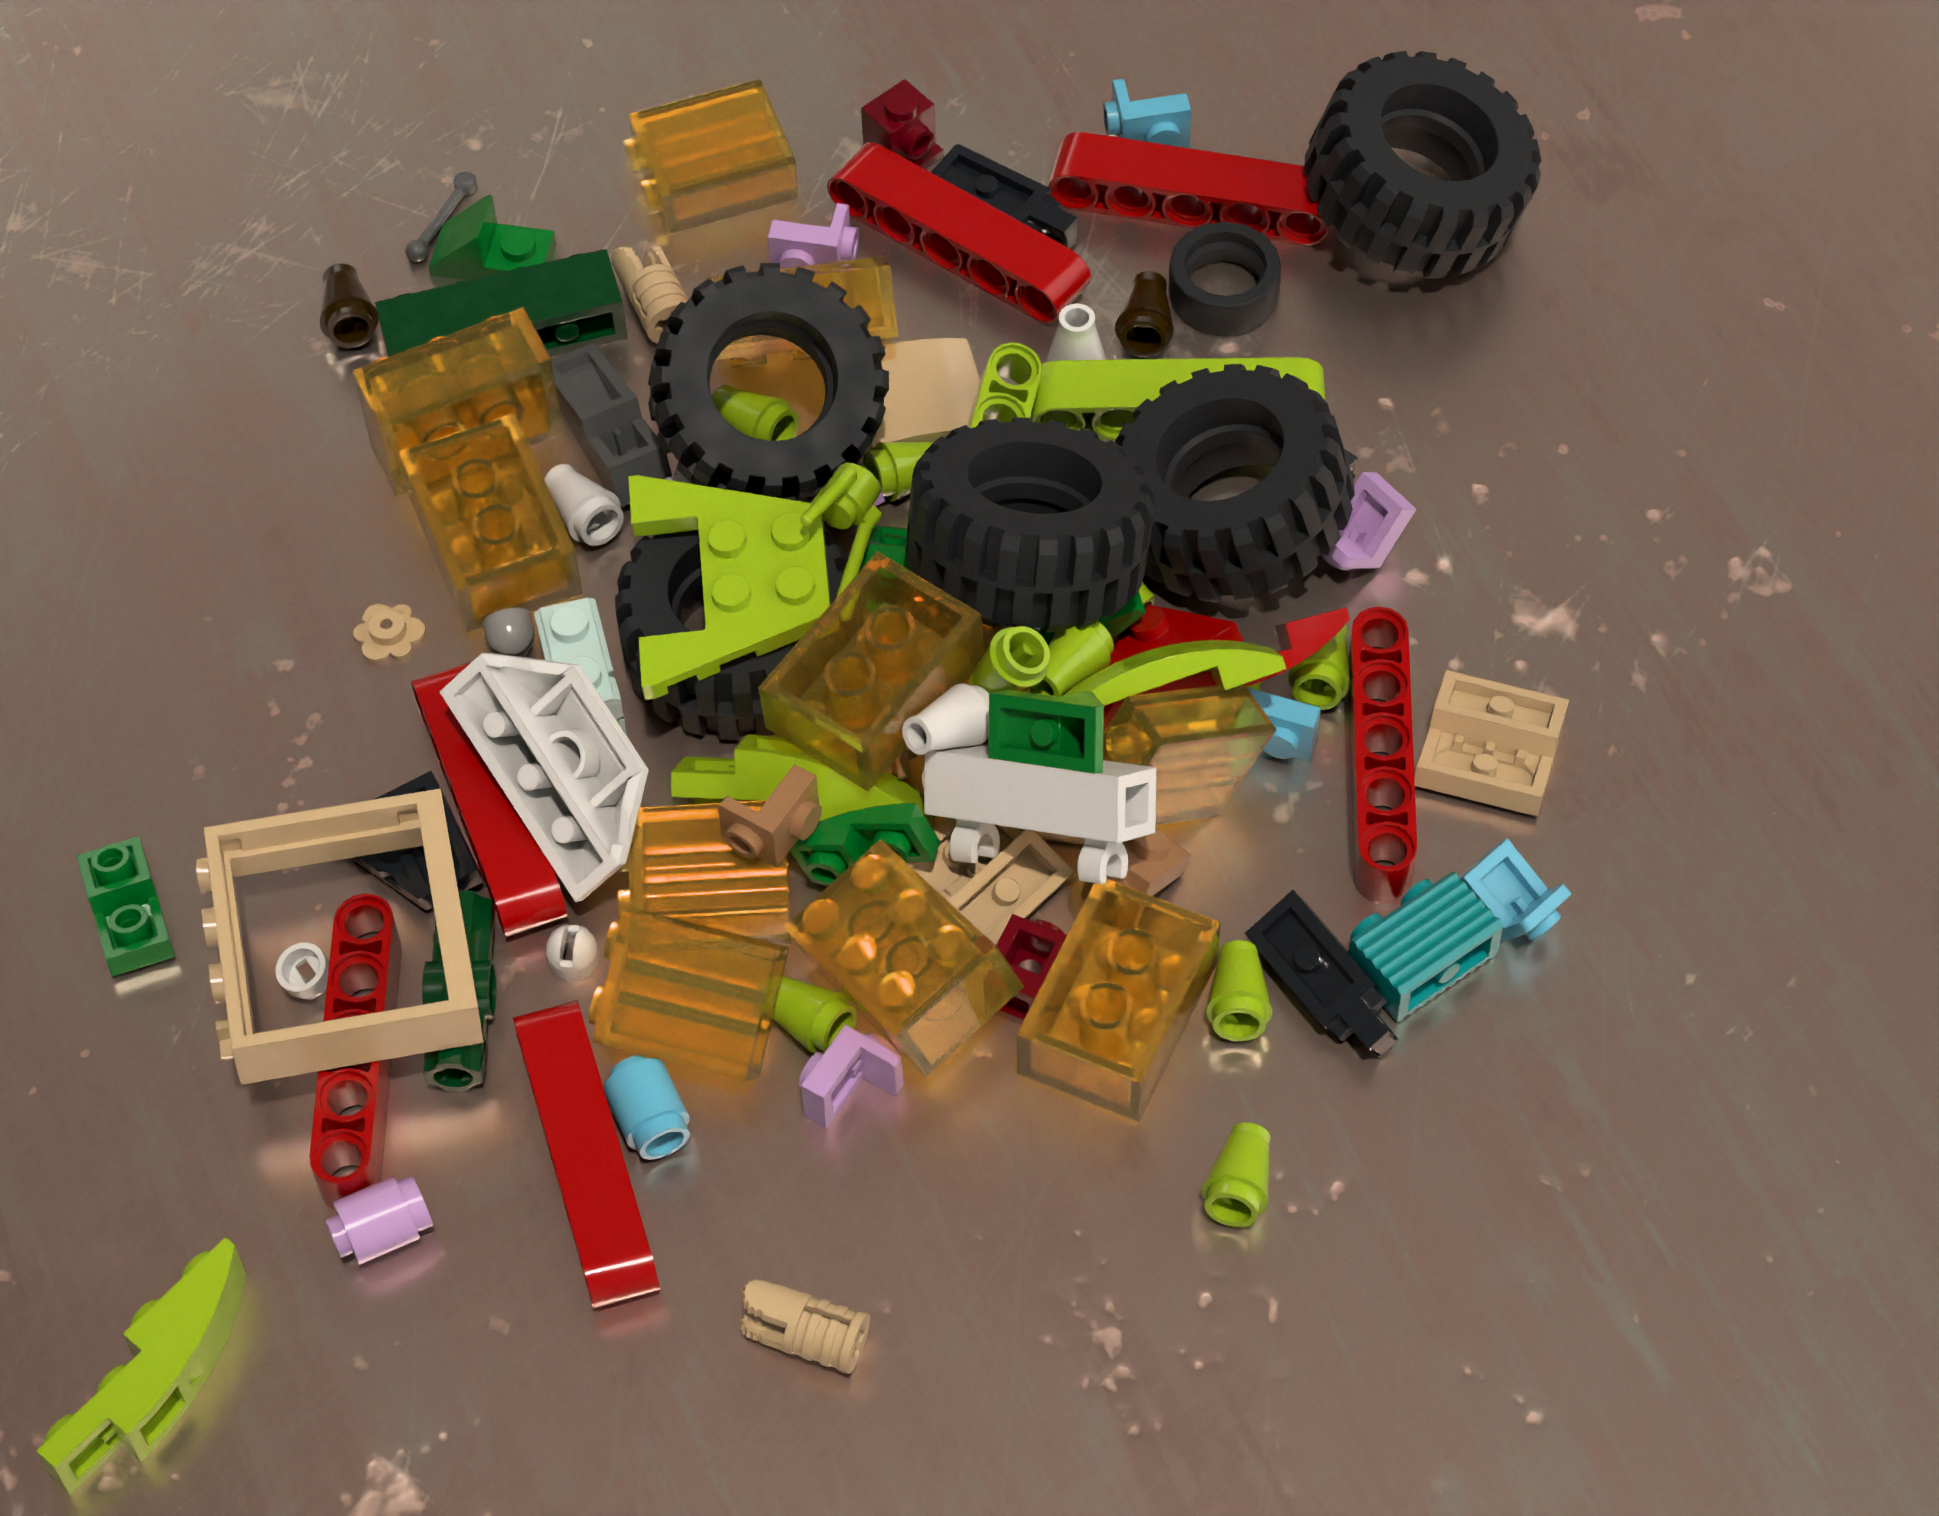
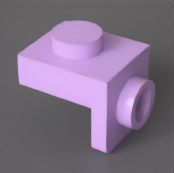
M836 204L830 227L772 220L768 234L770 263H780V271L795 275L799 266L815 272L812 281L831 283L833 281L836 284H840L845 262H854L856 259L859 229L858 227H850L848 204Z
M1362 472L1354 484L1355 495L1351 500L1353 510L1348 525L1344 530H1338L1341 538L1328 556L1320 554L1329 564L1345 571L1356 568H1380L1417 510L1377 472Z
M844 1025L825 1053L816 1052L803 1068L799 1078V1087L802 1093L804 1117L827 1129L862 1079L892 1095H897L904 1083L902 1058L896 1048L885 1038L875 1033L863 1035Z

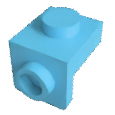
M1124 78L1112 80L1111 102L1103 103V120L1107 136L1190 148L1191 107L1187 93L1130 101Z
M1508 838L1495 844L1459 876L1460 881H1464L1468 889L1474 891L1477 899H1481L1485 907L1491 909L1494 917L1500 918L1503 925L1501 943L1524 934L1530 941L1541 936L1560 920L1561 915L1556 908L1572 894L1564 883L1548 889Z

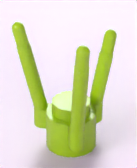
M844 463L837 468L800 518V522L804 526L811 525L821 515L829 525L838 529H847L851 525L858 526L832 609L833 615L837 618L842 617L845 613L871 532L882 517V512L873 505L881 493L879 482L870 471L854 463Z

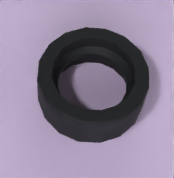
M1231 222L1204 224L1186 233L1173 248L1169 264L1168 293L1173 310L1184 323L1203 333L1220 336L1246 333L1264 324L1275 311L1280 293L1282 265L1277 248L1263 233L1247 225ZM1227 262L1239 264L1251 270L1259 278V283L1242 294L1224 296L1212 294L1197 287L1190 279V276L1195 270L1207 264Z

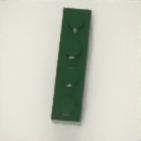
M607 249L585 254H574L559 260L528 267H518L511 271L472 280H461L454 284L416 293L401 294L394 298L375 302L397 393L569 353L591 343L599 346L628 339L623 301Z

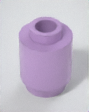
M392 1176L333 1202L337 1215L325 1220L340 1258L353 1253L358 1265L419 1240L418 1232L433 1226L430 1214L413 1176L398 1182Z

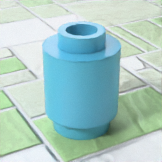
M637 1055L626 1058L616 1064L611 1070L610 1077L604 1083L603 1088L609 1106L628 1146L638 1150L642 1158L649 1160L665 1157L680 1149L690 1137V1132L687 1128L690 1117L664 1062L657 1058H646L645 1056Z

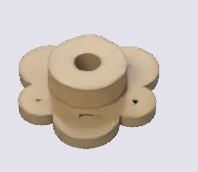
M373 604L363 613L364 623L357 625L353 630L354 640L362 645V654L371 663L384 662L390 656L396 660L408 658L412 652L411 646L420 643L426 635L424 623L420 619L413 617L411 608L406 604L395 605L392 609L385 604Z

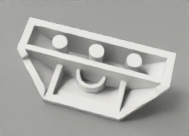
M481 653L440 691V694L574 901H583L626 864L649 769L580 665L495 653Z

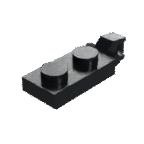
M955 144L931 171V173L1070 249L1078 241V217L1060 208L1062 204L1051 197V188L960 144Z
M1295 890L1290 891L1245 932L1248 939L1256 946L1319 1023L1328 1031H1333L1340 1040L1344 1041L1354 1032L1370 1051L1373 1050L1378 1057H1381L1399 1041V1038L1376 1013L1387 1002L1378 991L1380 987Z

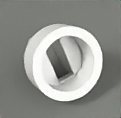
M564 924L552 931L545 948L548 967L552 974L568 982H576L589 977L599 964V951L595 937L586 927ZM574 942L572 961L562 960L566 944Z
M307 942L294 944L287 948L279 957L275 970L276 978L280 985L292 996L313 1000L322 995L327 989L329 958L314 944ZM305 962L309 963L316 974L309 982L298 969Z

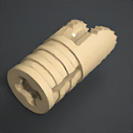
M660 246L647 247L643 257L644 268L632 247L614 248L610 258L612 266L649 339L658 343L661 332H664L672 312L680 302L686 303L689 299Z
M754 1279V1281H748V1284L744 1285L741 1302L743 1303V1309H746V1313H742V1319H740L742 1335H746V1338H751L753 1341H759L761 1344L782 1350L785 1353L797 1354L803 1359L820 1362L823 1366L835 1367L847 1374L852 1373L866 1342L870 1325V1314L862 1311L856 1312L851 1310L850 1307L838 1306L833 1304L832 1301L823 1298L817 1299L814 1295L779 1284H772L764 1280Z

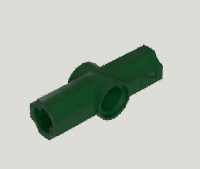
M467 890L458 891L484 1043L426 1052L424 1054L423 1067L426 1084L436 1085L444 1091L452 1092L468 1091L473 1085L483 1083L484 1059L487 1047V1019H494L496 1010V971L492 960L495 908L492 899L484 898L475 891ZM436 919L435 931L433 933L432 961H426L423 969V1004L449 1000Z

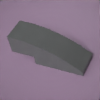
M595 343L540 364L542 374L574 436L606 489L619 498L621 507L630 504L628 476L640 475L659 479L672 476L667 454L664 453L656 434L642 418L637 397Z

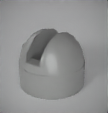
M502 609L490 614L482 622L486 643L495 654L523 657L527 655L533 646L535 629L531 614L527 609Z

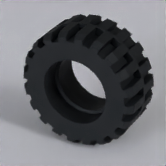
M1406 51L1386 54L1383 59L1378 56L1359 64L1356 70L1348 72L1339 82L1309 141L1310 146L1305 154L1304 169L1308 176L1306 184L1312 202L1319 201L1316 208L1319 216L1327 227L1333 225L1338 230L1337 238L1349 249L1354 245L1365 253L1363 259L1377 266L1380 262L1394 266L1393 272L1409 276L1414 271L1423 272L1424 278L1445 277L1449 270L1454 276L1472 271L1476 266L1488 263L1497 255L1500 248L1506 244L1539 184L1541 176L1539 168L1541 163L1540 148L1537 139H1532L1535 133L1527 115H1520L1517 112L1518 102L1508 91L1501 93L1494 87L1495 80L1482 71L1479 75L1465 68L1467 64L1455 58H1450L1448 62L1439 60L1436 53L1424 51L1416 53L1414 57H1409ZM1392 148L1412 151L1430 159L1440 166L1453 181L1434 178L1417 171L1405 163Z
M761 263L757 272L747 273L743 265L725 270L722 280L714 283L712 280L707 279L694 288L691 298L686 303L680 302L670 315L664 332H661L653 357L648 385H650L648 406L651 421H656L659 429L657 439L664 453H673L678 460L676 469L688 481L695 477L708 487L795 501L807 498L810 502L814 500L819 491L827 484L840 465L844 463L858 464L867 452L876 432L882 424L886 411L884 398L889 391V371L882 368L881 361L886 352L880 336L872 337L867 329L871 318L861 305L856 306L852 310L843 301L847 293L846 290L833 281L827 288L813 282L815 272L799 266L795 275L780 273V263ZM754 335L775 336L792 342L812 358L824 379L825 399L819 417L808 430L795 438L767 441L740 432L722 417L711 397L710 376L717 357L733 341Z
M1242 364L1224 365V371L1210 373L1209 369L1205 368L1191 372L1192 379L1180 384L1173 380L1160 388V396L1154 401H1150L1147 398L1133 413L1135 421L1133 423L1125 422L1115 440L1116 444L1123 447L1128 457L1133 456L1141 465L1153 486L1155 494V507L1145 573L1155 582L1165 583L1170 591L1190 597L1194 591L1197 593L1198 598L1204 601L1221 602L1222 596H1233L1237 602L1255 599L1254 592L1268 588L1272 594L1286 588L1289 578L1296 574L1303 578L1318 565L1317 557L1320 554L1328 556L1341 538L1338 530H1344L1349 523L1353 510L1351 500L1355 495L1354 480L1335 417L1330 413L1328 403L1318 392L1309 389L1306 382L1288 373L1281 378L1279 370L1257 365L1253 371L1246 370ZM1243 465H1264L1274 468L1259 484L1237 496L1214 501L1188 498L1202 482L1223 470Z
M1013 417L1012 422H998L997 419L983 420L974 428L964 425L953 429L946 438L941 436L932 443L916 462L913 469L905 547L907 563L917 581L920 582L923 589L934 600L942 598L947 609L960 616L965 612L971 614L978 623L992 627L995 623L1010 625L1011 627L1045 628L1046 632L1064 631L1067 625L1076 624L1079 628L1095 624L1101 618V615L1108 618L1118 612L1136 595L1142 586V580L1146 572L1155 507L1153 486L1138 461L1133 456L1128 457L1123 447L1112 440L1104 442L1099 439L1097 433L1082 427L1077 431L1067 428L1064 422L1048 420L1047 423L1031 422V418Z
M824 527L832 611L848 558L842 547L833 544V535ZM699 531L654 535L652 539L648 536H643L630 551L631 561L626 562L621 568L617 580L619 593L615 596V610L623 660L627 674L632 676L633 688L640 698L648 703L653 702L654 712L667 722L675 723L678 719L683 720L685 731L700 736H705L707 730L716 731L719 733V739L739 740V734L756 732V735L771 736L775 735V727L787 723L791 729L809 720L808 710L812 707L817 711L824 709L835 698V686L840 687L846 683L853 669L852 658L857 654L859 639L855 585L844 615L837 618L832 613L833 626L758 657L753 651L721 664V672L700 681L694 675L668 686V694L656 699L645 700L641 685L638 637L689 632L691 630L684 626L685 622L694 612L704 606Z

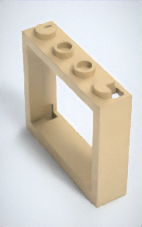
M441 788L203 827L207 857L196 859L197 864L195 865L201 894L212 893L213 908L201 910L207 948L219 947L221 962L208 965L214 1003H226L228 1019L215 1021L216 1032L219 1040L221 1060L234 1059L241 1085L484 1043ZM423 846L449 1000L255 1033L234 877Z

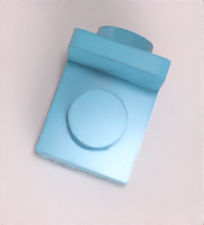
M1247 688L1239 711L1229 708L1221 728L1219 745L1228 748L1226 770L1239 774L1249 746L1262 749L1267 754L1277 758H1295L1310 763L1318 740L1321 708Z

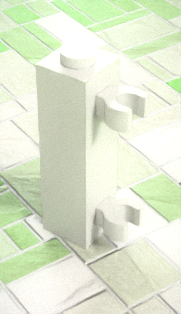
M983 743L977 746L935 750L925 754V766L922 773L924 814L956 819V827L950 839V855L954 861L976 863L978 862V856L995 858L999 854L1000 836L995 825L1084 838V846L1078 859L1079 880L1104 884L1106 883L1107 876L1125 878L1127 875L1128 854L1122 842L1155 833L1156 767L1103 760V772L1094 774L988 758L989 744Z

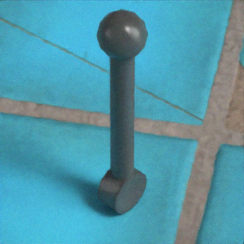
M461 172L455 176L453 180L455 189L418 240H412L406 245L405 254L409 260L421 262L427 257V246L440 230L443 223H445L463 197L471 196L477 191V181L474 174Z

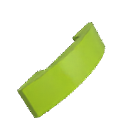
M1230 640L1183 642L1158 647L1118 661L1094 673L1064 695L1091 691L1105 706L1210 669L1214 682L1224 690H1228L1287 668L1283 656L1270 647Z

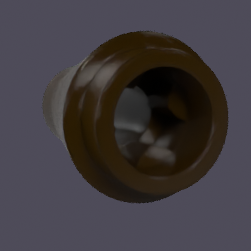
M343 263L332 265L323 274L324 291L320 314V328L337 346L344 348L359 347L367 343L374 334L379 321L377 310L359 281L356 269L351 265Z
M1144 271L1133 278L1131 290L1115 324V333L1122 347L1128 353L1138 357H1151L1159 354L1172 340L1174 335V326L1166 293L1167 282L1157 272Z

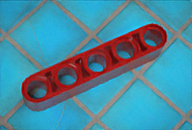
M1073 132L1064 136L1060 141L1048 185L1051 188V197L1061 203L1062 207L1077 211L1193 229L1204 224L1231 222L1247 225L1263 233L1270 241L1311 246L1318 244L1326 238L1329 226H1326L1316 209L1319 201L1312 202L1306 184L1308 176L1303 165L1087 132Z
M866 142L828 180L827 190L829 196L835 204H848L850 217L1039 322L1048 324L1055 322L1059 318L1061 310L1070 305L1090 284V269L1086 262L1073 250L880 144Z
M1379 606L1360 612L1353 620L1348 655L1351 682L1348 699L1354 881L1356 889L1365 899L1372 903L1386 905L1400 901L1411 888L1417 853V823L1409 630L1405 619L1400 613L1390 608ZM1373 646H1378V647H1383L1384 649H1377V648H1372V647H1373ZM1379 698V699H1385V700H1387V701H1385V702H1379V701H1374L1373 699ZM1382 751L1387 752L1390 755L1382 756L1377 755L1373 752ZM1374 806H1389L1393 810H1380L1375 808ZM1387 860L1395 863L1396 865L1383 866L1379 865L1375 861Z
M468 662L413 680L411 685L423 723L479 871L484 879L488 895L493 900L499 924L504 936L508 937L567 917L568 913L552 865L440 694V691L471 663Z
M367 893L354 895L345 900L336 910L333 920L323 1022L397 1009L402 947L392 909L387 901L378 895ZM367 932H378V934L371 938L358 939L359 936ZM361 989H374L372 992L365 996H352L355 992ZM392 1059L318 1071L309 1157L310 1166L321 1197L326 1205L335 1210L333 1206L334 1201L381 1181ZM349 1106H364L353 1115H339L342 1110ZM343 1166H359L348 1176H332L336 1170Z
M578 1000L513 1017L523 1060L593 1308L660 1290L654 1260Z

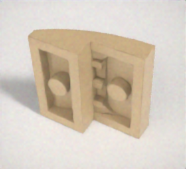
M967 338L920 339L883 345L886 354L881 361L882 368L889 371V391L884 398L886 411L882 424L867 451L875 450L879 442L936 441L941 436L946 438L953 429L968 424L980 378Z
M1446 670L1433 707L1430 727L1416 766L1415 786L1538 817L1563 728L1569 699Z
M947 817L933 830L940 840L934 862H905L902 865H894L885 878L918 910L946 933L984 958L996 946L1012 914L1026 919L1062 886L1075 871L1035 831L1025 829L1021 832L1018 828L995 825L1000 836L999 854L995 858L978 856V862L976 863L954 861L950 855V839L956 827V819Z

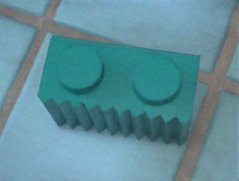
M1450 872L1435 883L1430 879H1424L1416 883L1402 898L1401 906L1385 917H1382L1379 913H1373L1363 919L1350 935L1348 951L1380 987L1378 991L1387 1000L1383 1007L1397 1022H1400L1407 1015L1413 1014L1417 1008L1423 1007L1427 1001H1432L1437 994H1442L1447 987H1452L1457 980H1462L1468 973H1473L1478 966H1483L1488 959H1493L1499 950L1503 925L1500 918L1494 917L1491 909L1486 908L1481 899H1477L1474 891L1469 890L1464 881H1460L1457 873Z

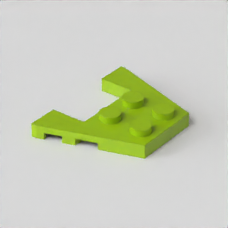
M628 476L631 525L635 537L693 530L699 531L705 629L638 637L641 685L645 700L656 699L668 694V686L694 675L700 681L721 672V664L753 651L758 657L833 626L823 516H819L809 526H804L800 522L801 516L812 503L647 476Z

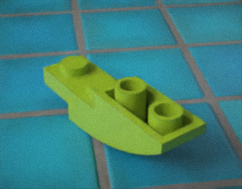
M747 734L734 749V758L685 756L671 771V797L691 798V804L697 807H718L724 798L728 796L734 800H754V807L761 809L795 764L816 775L819 805L822 807L819 821L854 810L901 803H916L930 826L936 818L934 815L924 814V794L905 781L898 780L896 776L884 769L847 753L783 737Z
M226 1237L211 1251H203L196 1255L185 1267L181 1279L160 1299L156 1298L148 1301L136 1312L130 1327L123 1333L134 1358L128 1364H121L112 1369L99 1384L97 1393L75 1414H68L59 1419L48 1431L44 1443L36 1450L51 1479L69 1495L122 1445L142 1462L169 1434L193 1403L212 1373L231 1333L240 1307L247 1276L235 1245Z

